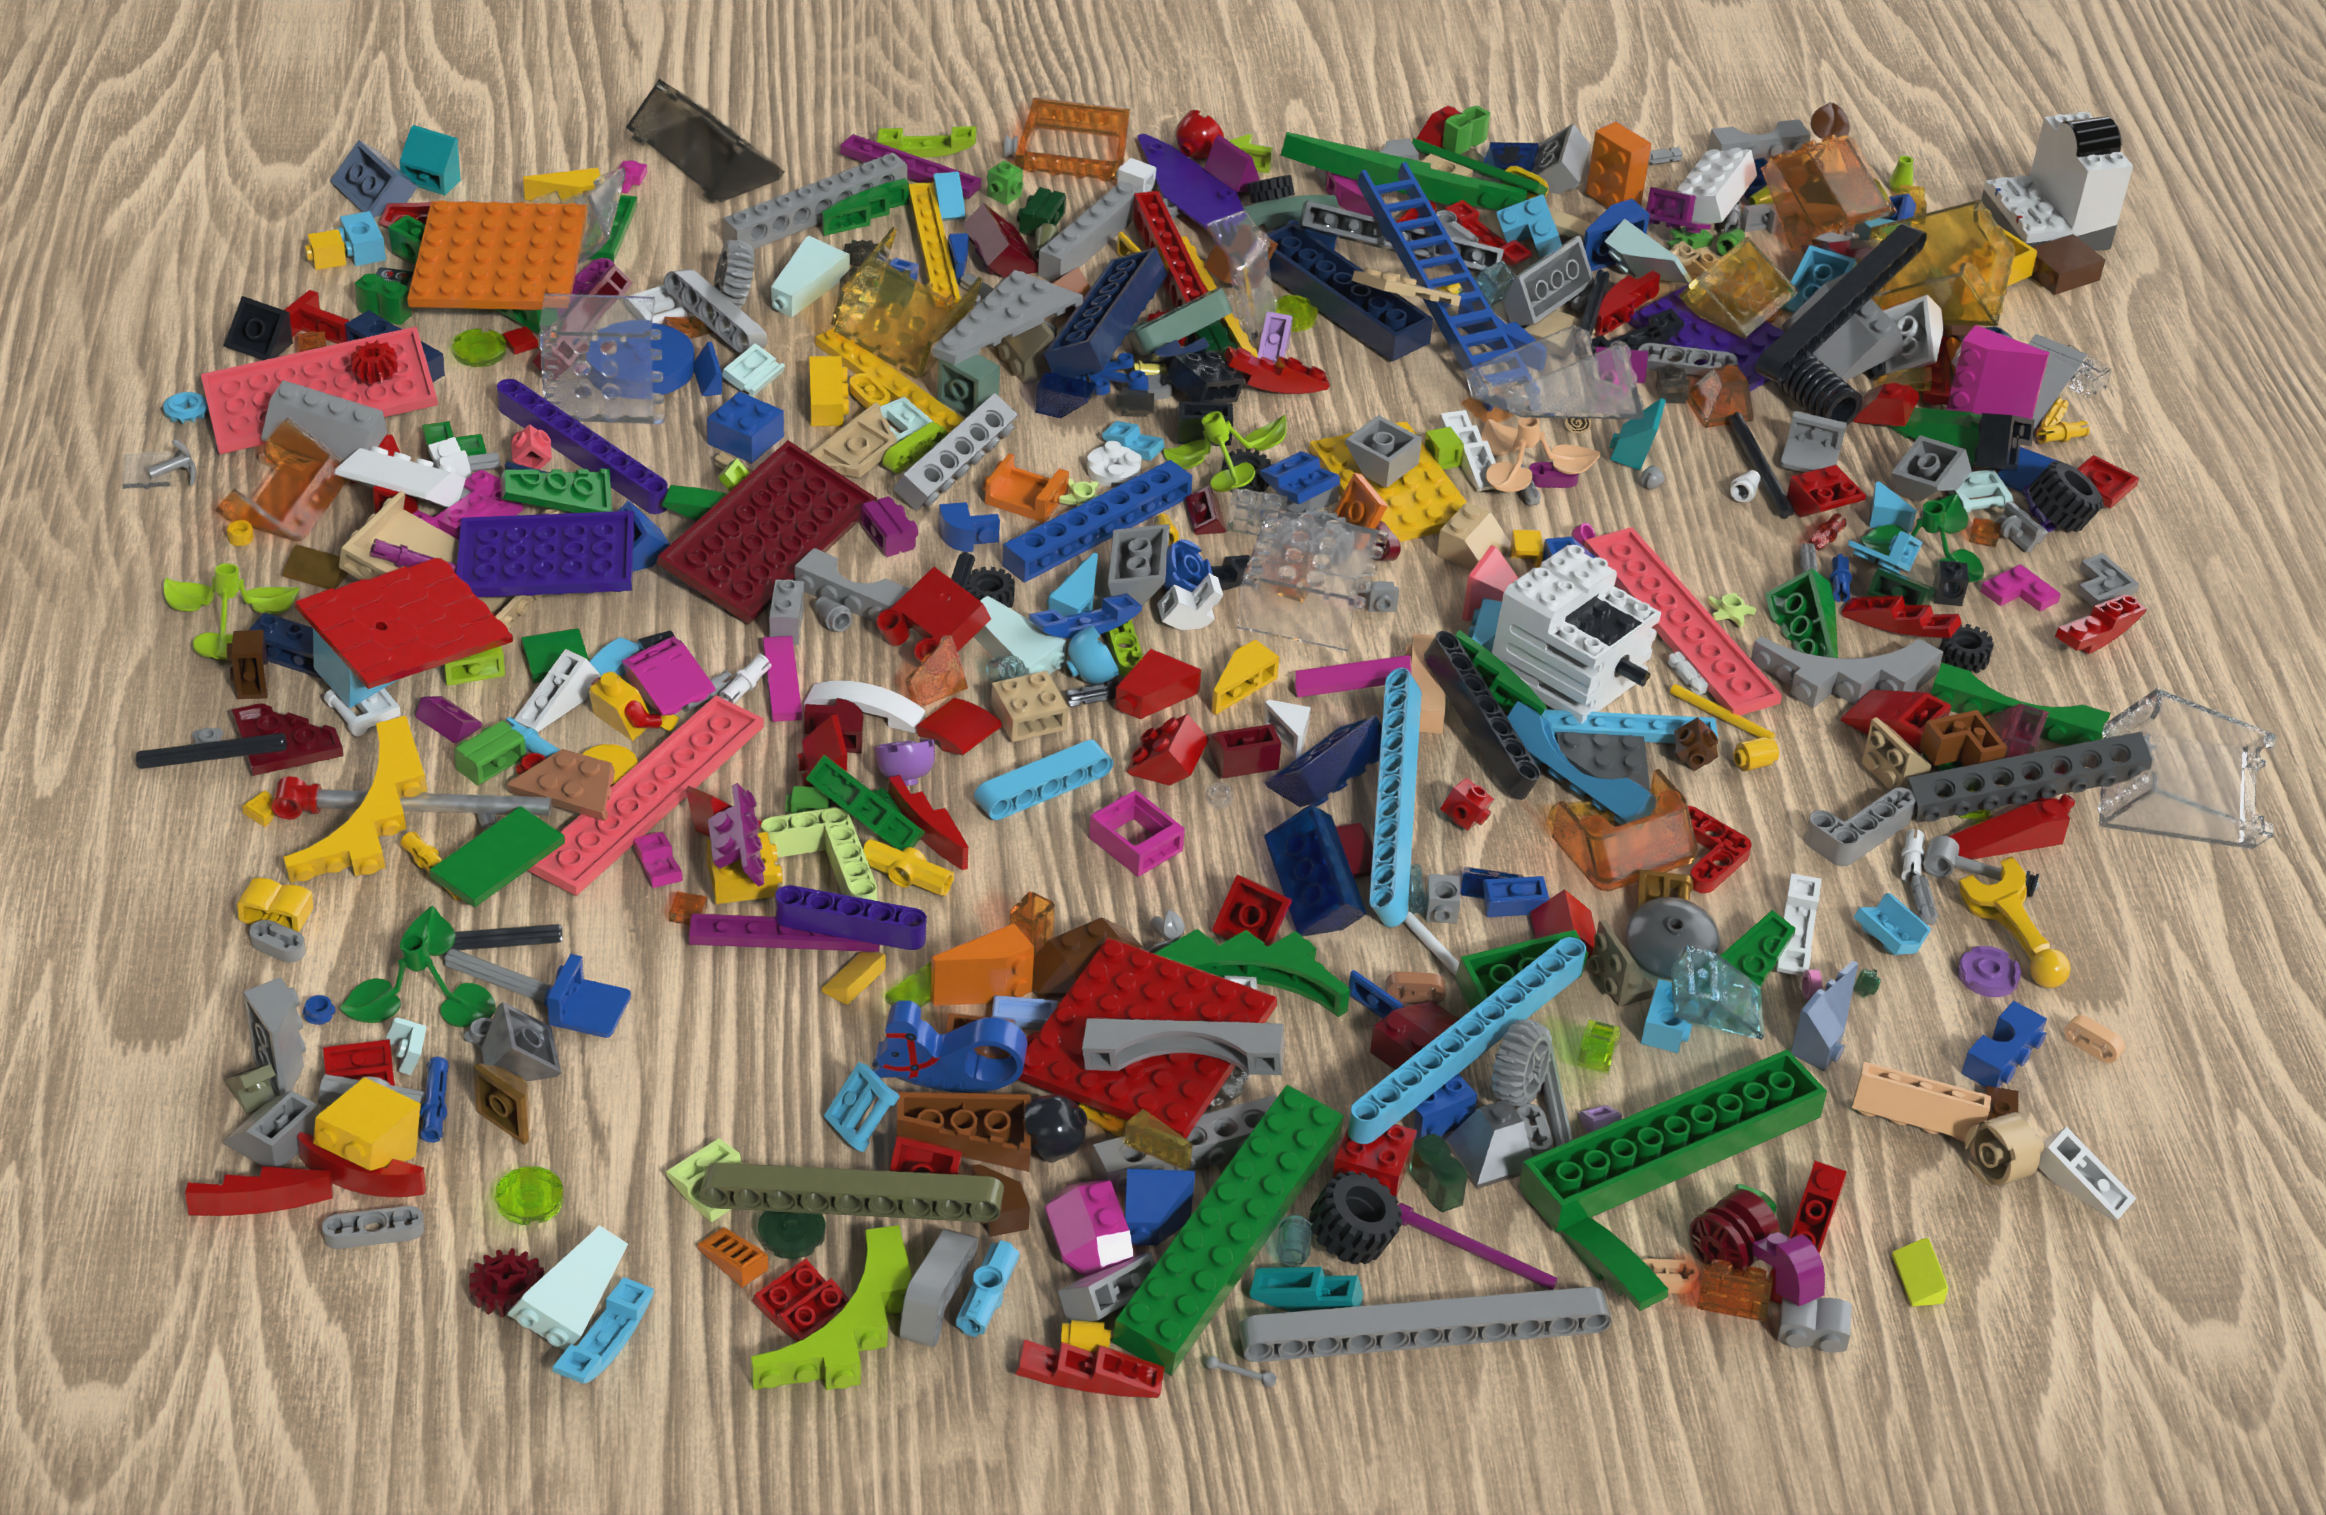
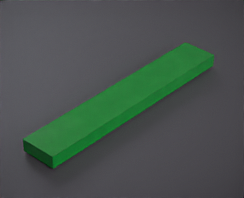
M1413 138L1412 144L1417 152L1427 156L1433 154L1469 168L1474 173L1513 187L1527 189V192L1538 196L1543 194L1545 197L1548 188L1539 182Z

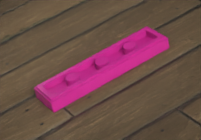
M792 636L763 637L764 655L772 666L767 671L772 721L802 720Z
M1410 655L1298 670L1296 671L1297 697L1384 686L1389 673L1397 668H1407L1412 675Z

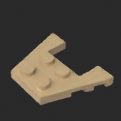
M1366 268L1365 272L1354 270L1352 281L1370 287L1411 297L1417 296L1435 302L1441 301L1454 306H1459L1461 296L1416 285V279L1400 277V274L1387 271L1381 274V271Z

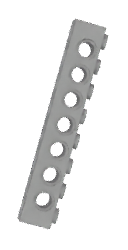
M895 153L887 154L724 217V243L729 240H740L752 245L754 250L822 223V212L836 203L884 183L903 178L907 180V164Z

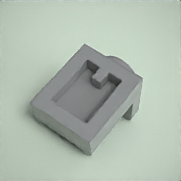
M1366 582L1365 594L1369 612H1397L1399 588L1394 586V582Z

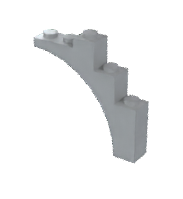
M1760 636L1754 641L1751 661L1758 668L1791 686L1790 695L1814 708L1832 693L1855 705L1871 689L1915 692L1938 673L1943 651L1919 638L1907 647L1885 655L1854 659L1829 658L1802 653Z

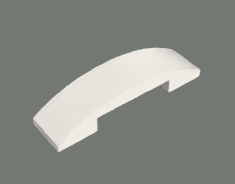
M839 680L814 684L804 702V707L805 704L835 706L836 698L846 699L855 703L862 712L888 718V727L912 733L917 732L915 726L925 716L923 708L902 695L879 686L855 681Z
M1791 873L1783 919L1794 926L1796 930L1793 938L1777 962V972L1803 976V973L1809 970L1813 931L1822 879Z

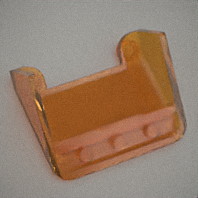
M286 418L264 444L266 460L271 464H275L276 467L254 497L250 500L236 488H233L219 503L215 511L230 522L245 520L252 525L253 529L292 541H301L307 537L348 479L334 474L336 468L344 462L342 458L290 418Z

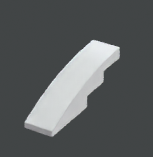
M1466 410L1442 413L1439 418L1442 428L1451 426L1464 443L1461 467L1477 491L1495 489L1487 482L1486 472L1496 462L1488 441L1482 440L1477 425L1472 426Z

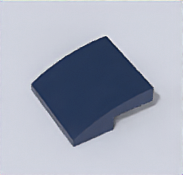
M1205 337L1181 348L1176 339L1152 352L1142 363H1165L1166 366H1170L1174 355L1186 354L1188 352L1201 353L1209 345Z

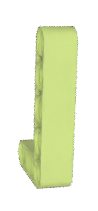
M838 807L774 816L762 821L761 832H768L770 844H776L778 858L826 850L842 895L877 901V884L849 813L845 809Z

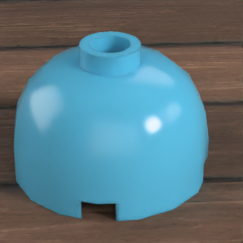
M1090 625L1074 635L1069 642L1068 654L1070 660L1066 662V665L1073 677L1079 675L1086 683L1092 685L1103 684L1118 677L1120 674L1106 644L1103 645L1101 640H1097L1100 635L1094 626Z

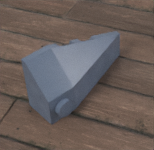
M1852 961L1838 973L1835 981L1830 979L1826 984L1825 991L1822 989L1816 991L1800 1013L1791 1053L1795 1057L1823 1071L1827 1069L1832 1061L1838 1062L1845 1048L1841 1042L1856 978L1857 962Z

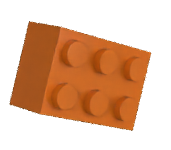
M1616 121L1596 130L1585 194L1608 208L1613 204L1633 199L1641 206L1652 143Z

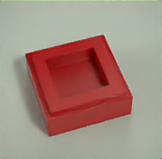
M527 326L502 333L503 342L514 355L538 348V339Z

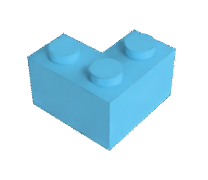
M1543 194L1496 211L1507 243L1513 240L1520 242L1532 237L1539 258L1549 255L1562 246Z

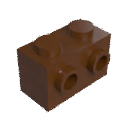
M264 630L233 631L232 643H227V660L232 661L230 681L231 684L235 683L237 699L268 698L270 674Z

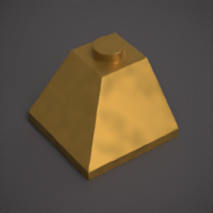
M477 1063L473 1066L477 1113L525 1145L529 1142L528 1084L521 1076L514 1075L503 1067Z

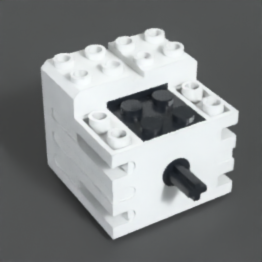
M1567 545L1542 562L1541 567L1533 568L1506 588L1503 594L1492 654L1517 674L1544 704L1555 710H1566L1572 713L1577 722L1582 724L1587 720L1588 714L1599 712L1635 684L1642 687L1646 685L1651 674L1648 672V667L1643 665V663L1651 658L1653 650L1651 646L1657 633L1651 627L1659 622L1661 612L1650 607L1649 604L1630 596L1625 591L1614 587L1617 572L1608 567V562L1605 559L1592 558L1584 554V548L1579 545Z

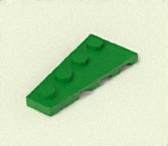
M538 469L504 470L501 475L502 499L573 513L613 512L609 469H600L599 472H589L588 469H577L576 472H563L562 469H552L550 473H540Z
M1771 910L1690 982L1689 987L1695 988V994L1737 1027L1793 938L1796 928L1775 911Z

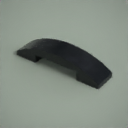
M1670 308L1650 316L1649 325L1608 341L1603 335L1591 339L1586 356L1591 362H1594L1596 347L1638 350L1640 346L1646 343L1663 344L1684 327V322Z

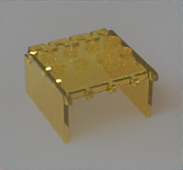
M892 227L840 290L831 325L836 326L834 332L850 341L855 336V344L874 354L876 350H879L877 357L894 367L901 363L900 370L917 379L918 376L925 377L938 361V358L932 356V347L974 309L983 279L978 277L961 300L955 304V296L950 295L948 298H945L931 290L933 287L931 282H927L924 286L909 277L911 271L907 268L902 273L889 265L891 262L889 255L897 229Z

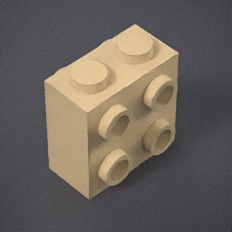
M1048 671L992 683L991 706L1012 742L1067 730L1068 706Z

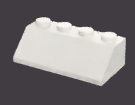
M372 446L371 451L359 448L339 465L334 473L340 477L372 488L377 485L398 492L403 491L406 495L417 500L446 508L460 500L466 480L465 477L456 474V468L440 464L439 469L433 468V462L417 458L416 463L411 462L410 456L395 452L393 457L388 456V450Z

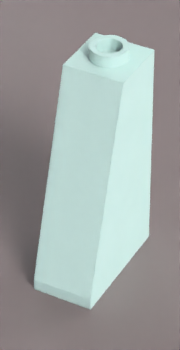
M807 236L771 286V308L789 317H794L849 276L850 254L811 236Z

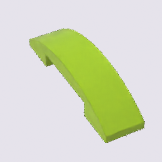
M977 126L952 127L951 135L904 136L903 128H879L877 142L918 157H940L963 151L975 145Z

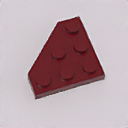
M263 703L232 709L233 720L240 738L284 733L287 739V749L285 751L246 756L253 776L344 756L341 741L334 727L324 725L321 728L312 725L307 718L289 712L286 715L274 712L272 706Z

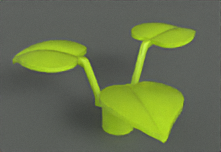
M1215 411L1202 418L1205 439L1195 440L1179 447L1163 450L1167 461L1172 460L1186 470L1204 461L1205 455L1211 452L1210 441L1215 445H1220L1229 469L1217 473L1211 479V487L1216 492H1227L1247 485L1255 476V469L1248 462L1233 466L1225 446V442L1229 439V433L1245 448L1251 449L1254 447L1256 451H1263L1278 445L1284 440L1287 432V419L1283 415L1243 438L1231 426L1229 421L1225 422L1221 412Z
M223 563L215 567V577L212 578L211 587L199 583L179 582L166 577L164 581V597L168 605L176 610L197 611L202 605H209L214 600L215 591L218 593V596L222 598L220 634L206 632L196 636L193 640V649L201 656L225 660L227 659V643H232L233 634H225L228 599L234 598L240 590L244 602L252 604V608L255 611L279 614L287 611L293 605L299 594V587H257L246 591L244 580L239 579L238 566Z

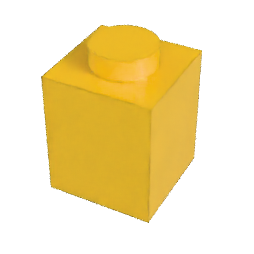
M339 229L307 234L309 245H304L307 261L312 260L315 270L346 265L345 246Z

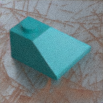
M1660 398L1625 422L1619 434H1613L1609 444V448L1613 449L1610 460L1641 470L1658 431L1666 399Z

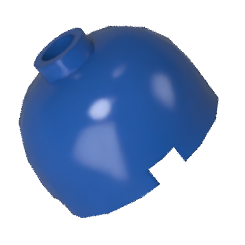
M1181 539L1168 546L1165 583L1162 585L1167 591L1175 584L1187 591L1193 592L1209 573L1212 574L1210 562L1208 559L1203 561L1199 554L1202 550L1189 540Z

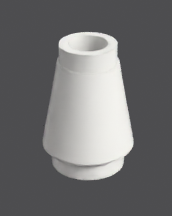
M1749 470L1732 481L1730 491L1736 501L1749 502L1755 497L1760 482L1759 473Z

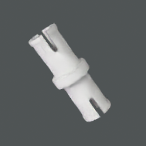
M757 654L743 670L739 669L736 672L732 682L719 693L720 697L736 704L745 692L754 689L759 678L772 667L771 663H768L769 660L764 655Z
M1915 829L1909 830L1905 835V848L1901 853V861L1903 862L1901 877L1906 883H1909L1910 875L1921 876V865L1925 859V852L1923 850L1925 835L1920 830H1917V838H1914Z

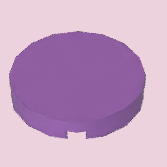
M1977 946L1972 948L1971 952H1965L1961 956L1957 969L1959 979L1968 989L1986 997H2002L2011 994L2017 989L2021 976L2019 963L2016 960L2013 962L2009 958V954L2004 950L1992 946Z

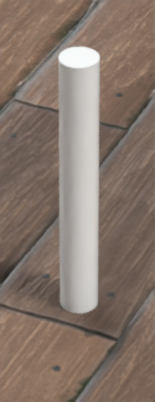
M1408 912L1404 923L1456 977L1459 962L1412 912Z

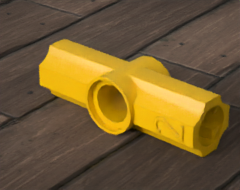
M870 838L864 844L863 851L869 866L887 873L895 885L906 888L914 884L942 896H946L950 891L954 881V872L926 861L925 856L916 848L907 847L901 851Z

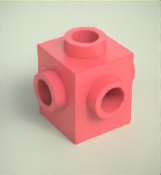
M529 424L523 431H518L513 436L511 448L512 461L514 463L540 470L552 459L551 440L544 431L537 430Z

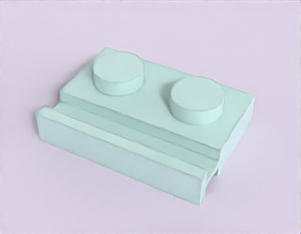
M755 343L723 369L722 377L741 391L746 390L749 396L754 397L783 373L785 364L777 363L774 356Z

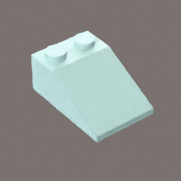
M1626 219L1604 241L1610 249L1608 254L1617 261L1616 266L1625 274L1631 272L1636 277H1642L1654 270L1661 275L1660 280L1686 284L1692 281L1677 256Z

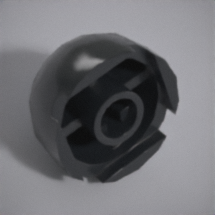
M1060 1094L1042 1096L1028 1103L1025 1108L1026 1129L1028 1135L1035 1134L1038 1144L1033 1146L1037 1153L1050 1163L1076 1153L1084 1142L1086 1134L1087 1116L1085 1111L1078 1107L1073 1100Z

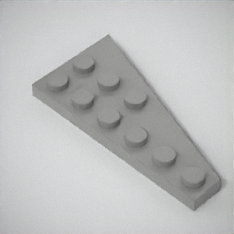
M1014 270L932 347V356L956 365L979 354L980 349L989 344L994 347L1000 344L1001 339L1008 335L1013 338L1044 323V318L1052 314L1059 316L1065 313V308L1071 305L1074 307L1082 305L1083 295L1049 283L1046 280L1030 276L1025 272Z

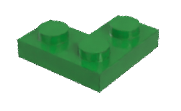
M450 421L422 425L427 451L428 445L454 437ZM482 434L455 437L460 450H465L467 456L486 454ZM428 451L430 461H433Z

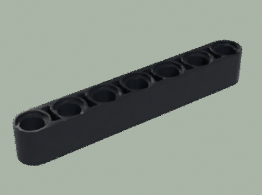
M1447 631L1438 632L1424 654L1426 663L1504 790L1515 799H1525L1540 778L1539 768L1459 640Z

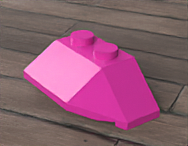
M1095 1179L1068 1184L1045 1206V1213L1062 1261L1087 1277L1134 1258L1130 1231L1111 1181Z

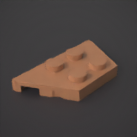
M561 749L509 781L507 787L510 793L526 797H550L551 805L605 821L608 817L606 805L607 800L611 799L612 790L610 786L614 780L615 770L610 762Z

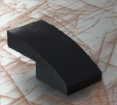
M1249 555L1225 556L1222 566H1211L1212 575L1218 577L1222 591L1248 583L1259 577L1262 572Z

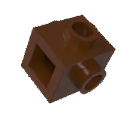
M1698 717L1674 731L1675 755L1681 763H1686L1694 771L1711 763L1718 757V738L1714 731Z

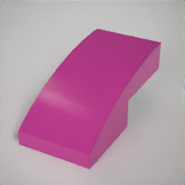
M663 831L634 839L637 855L653 888L683 881L682 870L673 857L672 845Z

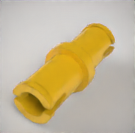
M2086 420L2071 423L2062 421L2054 426L2039 427L2036 431V437L2044 436V438L2038 439L2040 444L2053 441L2063 443L2068 442L2071 438L2088 436L2090 427L2081 428V426L2088 425Z

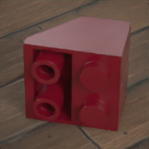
M1273 724L1207 735L1209 738L1207 746L1222 779L1279 770L1282 743Z

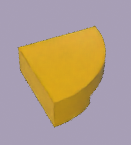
M266 790L242 806L244 815L264 827L274 817V812L271 808L272 796Z

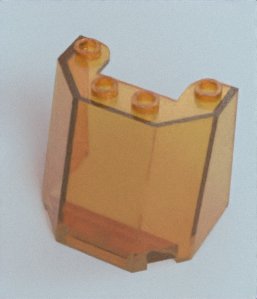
M1833 134L1823 138L1820 143H1816L1815 140L1806 142L1801 145V149L1784 156L1783 154H1778L1769 158L1770 163L1761 168L1792 251L1799 249L1802 245L1823 234L1878 218L1888 219L1897 213L1895 206L1853 137L1845 135L1836 138V135Z

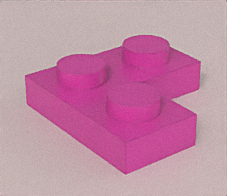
M2021 564L1983 582L1980 590L1981 593L1999 606L2020 597L2039 612L2058 603L2061 593Z

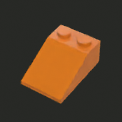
M1013 923L932 956L930 1002L933 1006L993 1003L995 995L1022 997L1032 992L1034 946Z

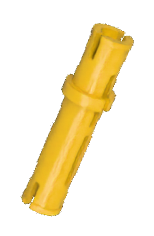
M412 831L406 833L401 839V846L415 858V863L419 868L426 869L430 873V869L443 860L439 856L438 850L432 845H427L415 831L414 833ZM446 889V890L452 895V897H453L456 901H457V900H459V901L462 900L461 898H459L458 896H456L454 893H452L451 891H449L448 889Z

